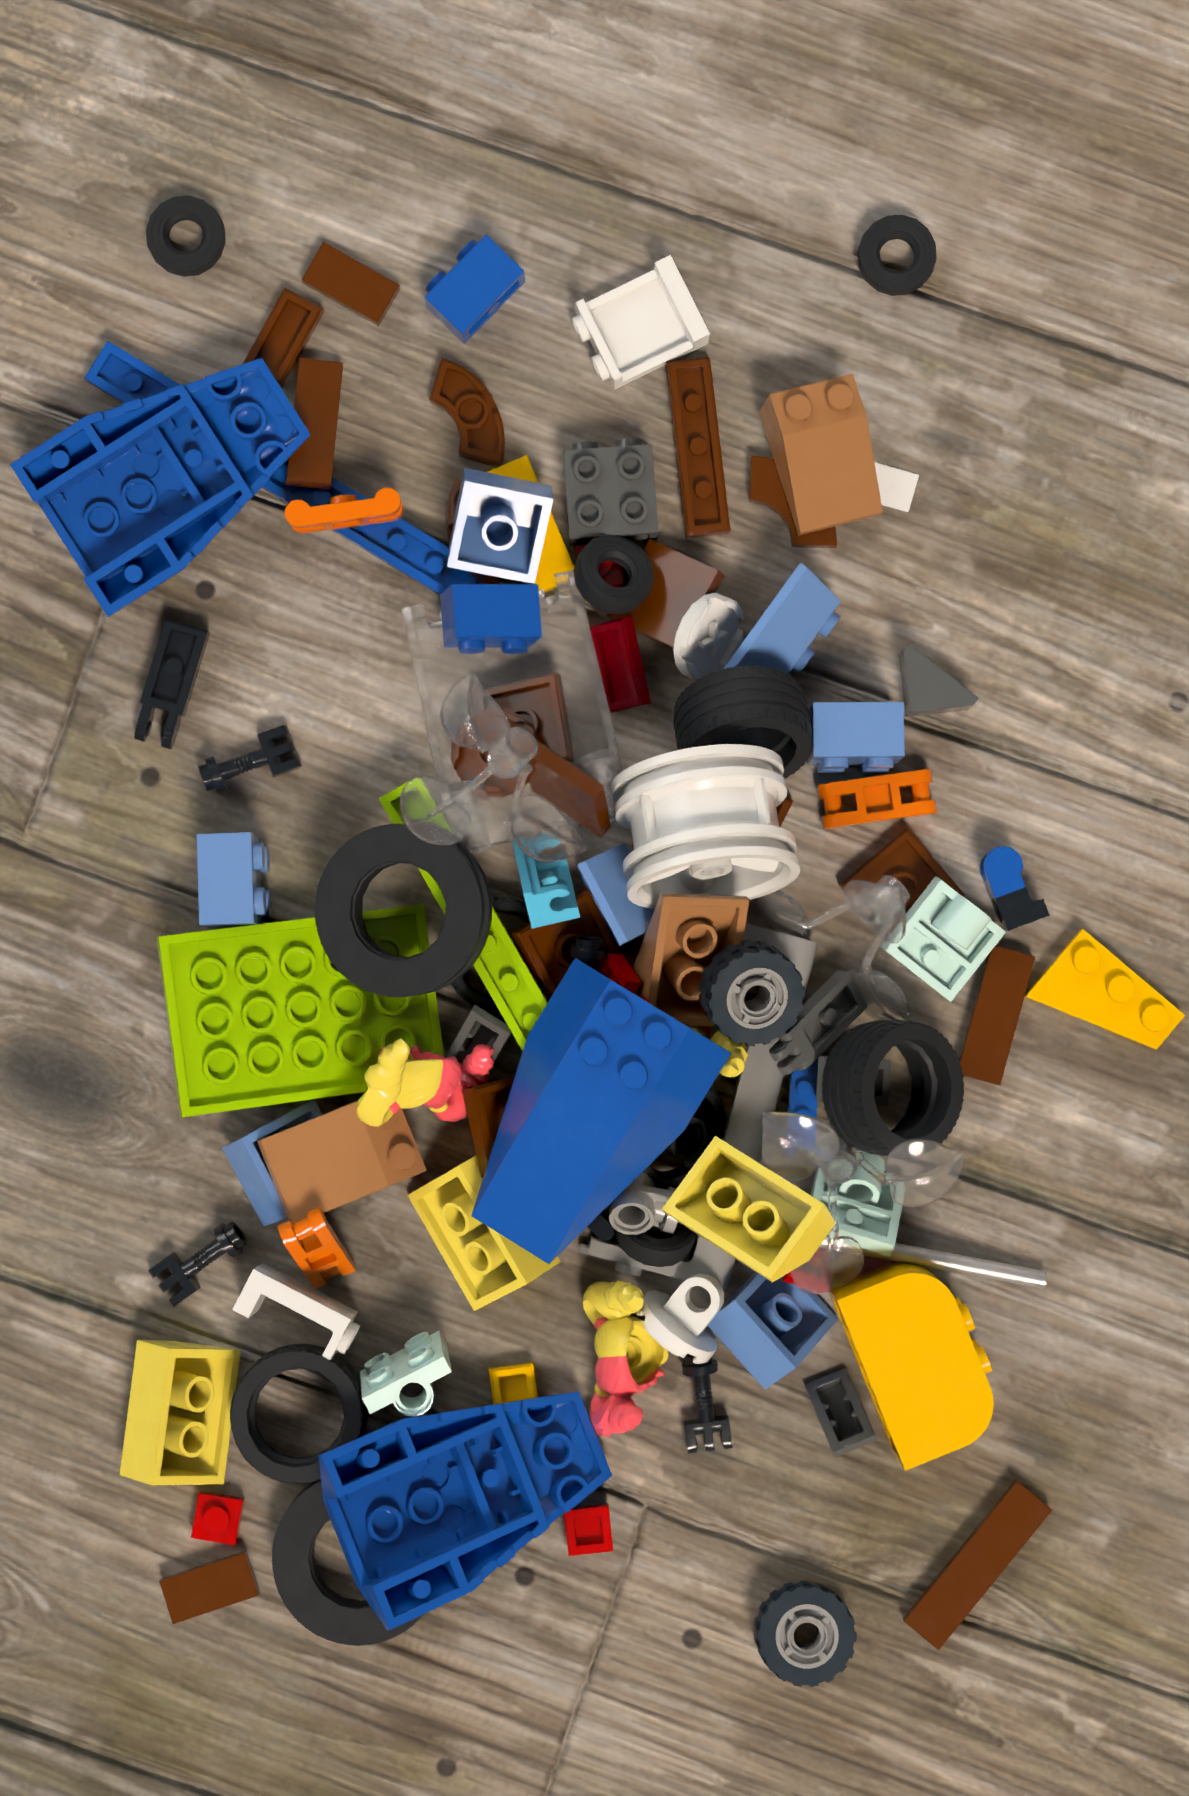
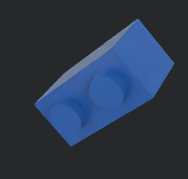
M487 234L478 243L475 240H471L466 244L456 257V260L459 262L447 274L444 271L438 273L425 289L428 293L424 297L427 309L463 344L525 283L524 270Z
M451 584L440 595L444 648H458L461 654H477L484 652L485 648L501 647L502 653L519 654L527 652L528 647L532 646L542 637L538 584Z

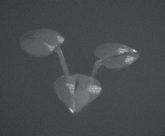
M475 672L468 674L458 681L448 692L442 703L440 711L442 726L446 734L457 745L461 747L476 745L482 753L489 751L488 766L454 797L449 787L438 778L427 775L412 778L404 786L400 795L402 820L406 822L407 828L415 836L427 843L441 846L455 844L467 835L472 826L471 816L459 803L467 798L492 774L502 779L513 778L518 775L510 808L511 812L517 817L511 823L510 829L519 848L531 858L541 862H557L585 852L589 845L576 827L553 803L536 794H526L522 797L527 775L533 770L529 762L538 752V744L534 736L523 728H510L505 713L482 687Z
M889 875L882 876L877 883L863 880L850 881L844 887L846 902L813 919L805 918L801 905L791 896L780 890L752 899L761 919L771 930L803 939L807 936L806 929H812L851 909L875 934L861 963V969L852 967L848 971L868 1006L866 1010L883 1020L910 1021L908 1020L910 1007L902 989L887 975L879 971H873L871 966L882 940L889 943H898L905 936V904L909 901V893L900 881Z
M764 1112L762 1114V1157L766 1168L785 1180L792 1181L808 1178L814 1173L817 1166L821 1168L828 1186L829 1212L836 1222L812 1258L791 1271L795 1285L802 1292L815 1295L841 1288L859 1275L864 1264V1254L857 1240L849 1236H838L839 1220L836 1184L849 1181L856 1172L857 1166H861L880 1184H891L890 1193L895 1203L907 1207H919L933 1203L951 1189L957 1181L964 1163L963 1150L950 1148L930 1140L903 1142L896 1146L887 1156L885 1161L887 1175H884L865 1159L862 1152L854 1153L852 1147L845 1143L838 1136V1133L826 1122L796 1113Z

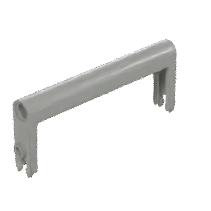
M746 923L743 941L750 940L757 943L758 940L767 943L770 947L773 945L780 950L801 973L803 978L801 981L802 986L806 992L818 943ZM778 1037L766 1045L760 1043L755 1044V1046H746L748 1057L743 1072L738 1076L724 1130L725 1134L722 1137L723 1141L760 1164L784 1076L777 1067L779 1061H774L769 1053L770 1048L779 1040ZM698 1234L690 1257L673 1266L665 1267L644 1265L630 1258L619 1247L618 1243L604 1241L592 1236L590 1237L589 1245L581 1243L579 1248L581 1253L617 1262L615 1270L622 1273L641 1277L642 1270L644 1269L681 1280H687L690 1276L699 1273L709 1274L716 1278L722 1285L723 1290L726 1291L729 1287L736 1260Z

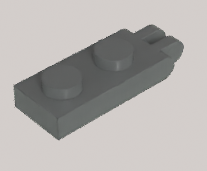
M837 970L804 1003L802 1013L799 1012L796 1018L798 1021L793 1028L790 1027L785 1032L786 1034L770 1048L769 1053L774 1061H779L777 1067L782 1075H788L795 1070L801 1071L808 1068L868 1007L850 972Z

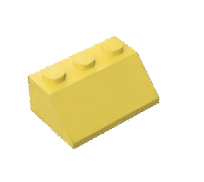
M717 1136L713 1138L662 1208L664 1213L772 1283L808 1262L836 1224L824 1203Z
M476 1155L407 1195L474 1311L530 1283L561 1262L558 1256L550 1264L544 1262L471 1216L483 1180Z
M137 1340L120 1476L149 1485L224 1484L231 1432L230 1408L237 1385L241 1350L178 1341Z

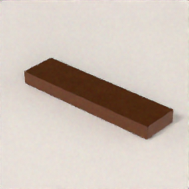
M710 357L666 362L686 539L730 534L731 529Z
M1015 1479L902 1618L903 1621L939 1650L1038 1529L1052 1509Z

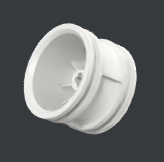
M719 744L698 746L648 758L618 774L611 784L613 800L616 802L614 807L615 817L621 826L632 831L634 850L623 861L624 876L628 880L626 883L628 899L638 906L655 909L660 893L747 896L752 900L775 892L793 882L800 874L799 859L795 855L797 850L796 840L790 831L779 827L776 807L787 796L786 781L783 777V762L780 755L770 749L753 745Z

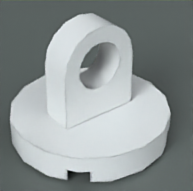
M715 592L702 596L691 605L681 620L674 642L675 665L681 674L697 680L712 672L724 669L740 647L743 638V630L738 628L739 618L744 620L743 611L737 601Z
M699 1273L685 1280L672 1296L655 1290L646 1292L643 1296V1307L636 1312L637 1316L644 1314L646 1317L642 1322L645 1330L661 1346L677 1357L684 1358L687 1354L695 1356L693 1358V1363L695 1364L708 1362L718 1346L715 1335L708 1325L724 1303V1291L717 1279L709 1274ZM701 1286L709 1292L711 1297L709 1308H698L691 1302L690 1290L692 1287Z

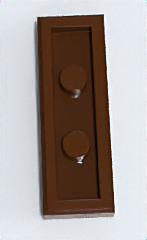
M299 357L294 409L311 436L289 458L286 485L323 490L331 489L343 363Z
M995 946L988 954L959 1058L964 1076L1001 1085L1035 956Z

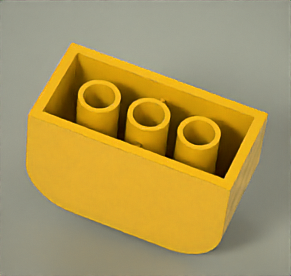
M895 1262L828 1289L893 1453L905 1471L963 1448L976 1441L984 1433L991 1421L994 1407L992 1390L985 1375L992 1372V1368L983 1347L978 1346L975 1339L971 1340L969 1331L974 1330L975 1325L966 1304H962L958 1297L954 1298L951 1291L935 1275L919 1265Z

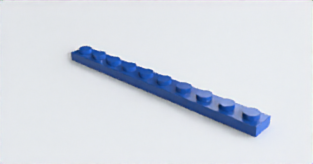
M109 341L106 342L84 377L88 383L123 404L139 398L143 399L180 385ZM288 460L262 487L288 504L294 500H302L310 507L330 504V498L340 495H356L357 500L368 499L333 477L330 490L286 485ZM401 518L392 522L332 530L439 596L451 584L479 583L468 571L447 567L449 547Z

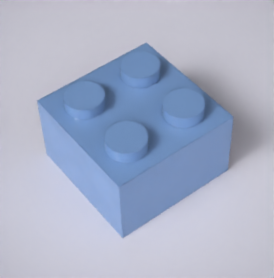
M813 702L809 708L813 747L807 765H818L819 773L845 772V768H848V765H862V772L884 773L889 772V768H893V765H896L905 756L904 702Z
M252 832L196 834L199 925L216 929L264 924V917L271 916L270 890L263 888L262 872H269L270 870L268 845L264 846L261 838Z

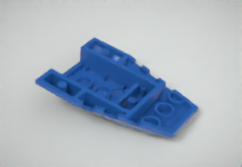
M260 358L205 376L204 379L185 385L181 384L166 389L164 392L124 403L122 406L104 412L99 411L87 415L11 463L10 466L34 503L41 507L85 575L84 581L107 617H110L184 570L311 434L264 360Z
M575 958L527 1036L471 1216L550 1264L684 1132L731 1053Z
M579 1391L400 1419L318 1455L322 1496L325 1507L356 1586L386 1630L398 1627L472 1592L495 1569L506 1564L515 1556L518 1550L533 1538L540 1536L550 1527L549 1525L563 1513L569 1512L612 1476Z

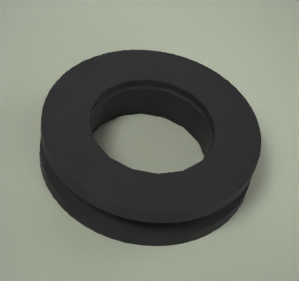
M419 824L381 825L365 830L351 838L338 849L325 867L315 898V922L318 936L332 964L343 976L358 987L387 997H411L431 993L461 978L480 956L486 944L492 921V899L489 885L476 858L462 843L451 835ZM399 863L412 864L428 872L440 886L446 903L445 923L437 940L424 952L410 957L395 956L381 949L368 935L362 918L363 896L370 881L383 869Z
M321 1480L312 1482L291 1503L281 1519L274 1538L272 1569L275 1584L283 1603L294 1618L306 1629L321 1638L335 1643L354 1646L372 1645L402 1634L412 1627L423 1615L391 1630H386L367 1600L359 1601L343 1598L329 1589L318 1574L314 1559L316 1538L324 1524L331 1519L323 1501Z

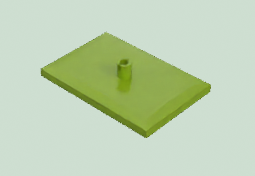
M424 904L362 911V918L367 933L381 949L395 956L410 957L424 952L429 947ZM315 917L157 937L180 1118L365 1092L368 1089L364 1076L369 1066L378 1064V1056L383 1047L394 1044L400 1038L406 1041L410 1050L416 1045L419 1046L421 1051H431L433 1054H441L444 1057L436 992L411 997H387L358 987L343 976L326 955L318 936Z

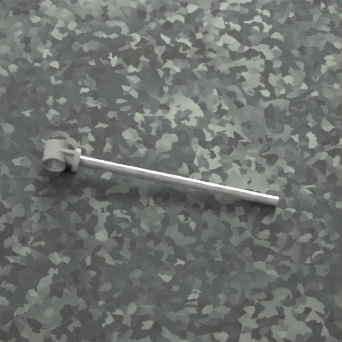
M641 1173L610 1204L609 1222L611 1226L618 1232L626 1235L644 1233L652 1226L660 1227V1231L673 1233L678 1221L664 1213L662 1208L677 1188L668 1187L667 1190L655 1188L652 1178L645 1173ZM825 1238L819 1246L1042 1289L1047 1282V1272L1043 1270L895 1243L890 1257Z

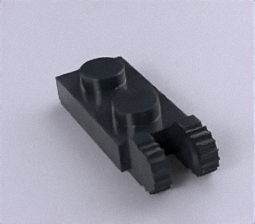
M165 619L140 700L142 708L134 733L136 740L144 742L152 729L155 709L169 712L161 734V747L172 749L180 728L181 716L185 717L210 636L208 630Z

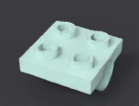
M935 876L880 947L951 1002L1006 931L994 923L977 906Z
M856 1150L850 1153L846 1160L821 1154L815 1172L811 1196L825 1204L836 1222L826 1238L890 1257L896 1243L907 1179L884 1173L885 1162L879 1155Z
M440 1331L431 1335L428 1332L417 1334L404 1344V1349L390 1356L388 1353L379 1354L365 1363V1369L360 1371L361 1395L370 1414L391 1403L394 1404L400 1413L411 1417L423 1415L430 1409L434 1397L432 1382L452 1372L448 1346ZM412 1382L424 1387L423 1392L413 1398L406 1397L400 1392L403 1386Z

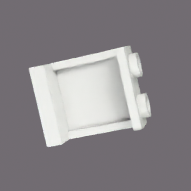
M671 255L655 262L654 270L586 303L584 299L575 302V313L577 316L571 318L582 342L589 340L596 353L595 356L591 357V361L601 381L609 379L614 390L666 365V362L675 361L707 345L710 333Z
M264 1262L252 1270L232 1309L249 1318L259 1311L267 1296L319 1323L333 1332L322 1355L329 1360L337 1352L345 1354L360 1328V1325L353 1322L358 1311Z

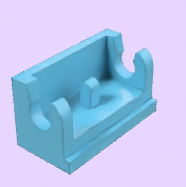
M543 837L526 842H521V839L512 841L532 929L580 918L566 855H556L547 859L539 856L543 850L557 848L559 846L558 840L553 837Z

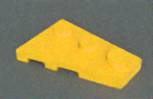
M1084 929L1078 931L1025 994L1027 999L1059 1010L1064 1014L1101 1027L1106 1031L1153 1050L1159 1048L1185 1017L1180 1010Z

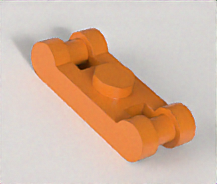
M382 488L371 499L357 500L356 495H340L330 498V504L310 507L302 500H294L286 506L285 518L295 532L305 534L392 522L401 517L404 506L396 490Z
M931 769L817 785L818 797L823 799L825 815L821 816L823 830L936 814V800H931L929 784L933 783ZM911 786L913 802L902 804L899 788ZM854 794L856 811L843 812L841 796Z
M320 1207L307 1212V1218L296 1223H292L289 1220L277 1226L286 1249L314 1289L328 1284L327 1279L341 1273L343 1276H346L356 1271L348 1249L342 1245Z

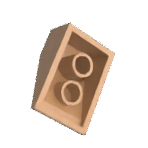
M853 374L769 394L759 411V415L798 536L881 515L883 510L867 416Z
M660 893L634 965V972L642 982L637 991L638 996L647 998L650 1004L686 1026H714L704 1014L706 1011L701 1007L699 985L703 980L705 967L709 966L713 961L711 958L717 953L720 954L724 951L726 946L740 944L743 941L750 899L747 896Z
M358 1101L257 1141L288 1221L291 1220L292 1223H296L307 1218V1212L318 1207L322 1209L323 1213L427 1171L403 1110L400 1108L387 1122L379 1127H373L360 1121L357 1117Z

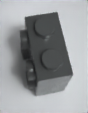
M627 438L616 441V446L598 448L597 442L586 441L572 444V450H563L570 546L585 545L591 540L604 535L621 536L631 541L658 540L652 444H642V439Z

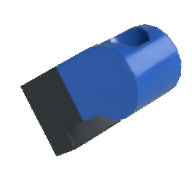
M1006 846L996 847L983 856L980 863V873L1000 927L1004 931H1009L1047 917L1050 914L1044 899L1031 902L1021 876L1023 870L1022 858L1017 851Z

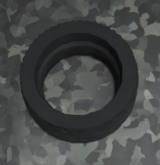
M743 665L721 669L697 679L694 683L692 682L690 686L680 693L675 702L673 724L678 750L719 744H743L767 748L776 752L782 758L784 779L793 775L800 767L804 766L811 756L813 738L807 701L799 682L795 677L785 673L783 670L762 665Z
M878 1020L857 1025L850 1029L849 1032H846L843 1037H840L838 1043L831 1050L830 1056L827 1058V1064L824 1067L822 1100L830 1125L833 1126V1130L838 1133V1136L845 1143L869 1154L908 1157L930 1152L932 1149L937 1148L938 1145H941L943 1140L947 1139L948 1135L953 1131V1127L956 1126V1121L959 1119V1114L962 1110L964 1075L956 1051L948 1042L949 1040L943 1037V1034L930 1026L917 1022ZM893 1046H896L907 1060L912 1077L911 1099L905 1116L894 1129L889 1130L879 1117L874 1100L875 1076L881 1060Z
M292 1344L274 1349L259 1358L244 1373L234 1391L230 1408V1423L235 1443L240 1453L252 1467L273 1480L294 1484L321 1480L318 1455L357 1439L365 1433L368 1409L362 1400L360 1378L350 1364L338 1354H335L331 1360L323 1357L322 1355L326 1348L311 1344ZM306 1369L320 1373L335 1386L342 1399L344 1419L339 1435L327 1449L314 1456L295 1458L279 1453L265 1442L257 1427L255 1408L260 1391L271 1378L287 1370Z

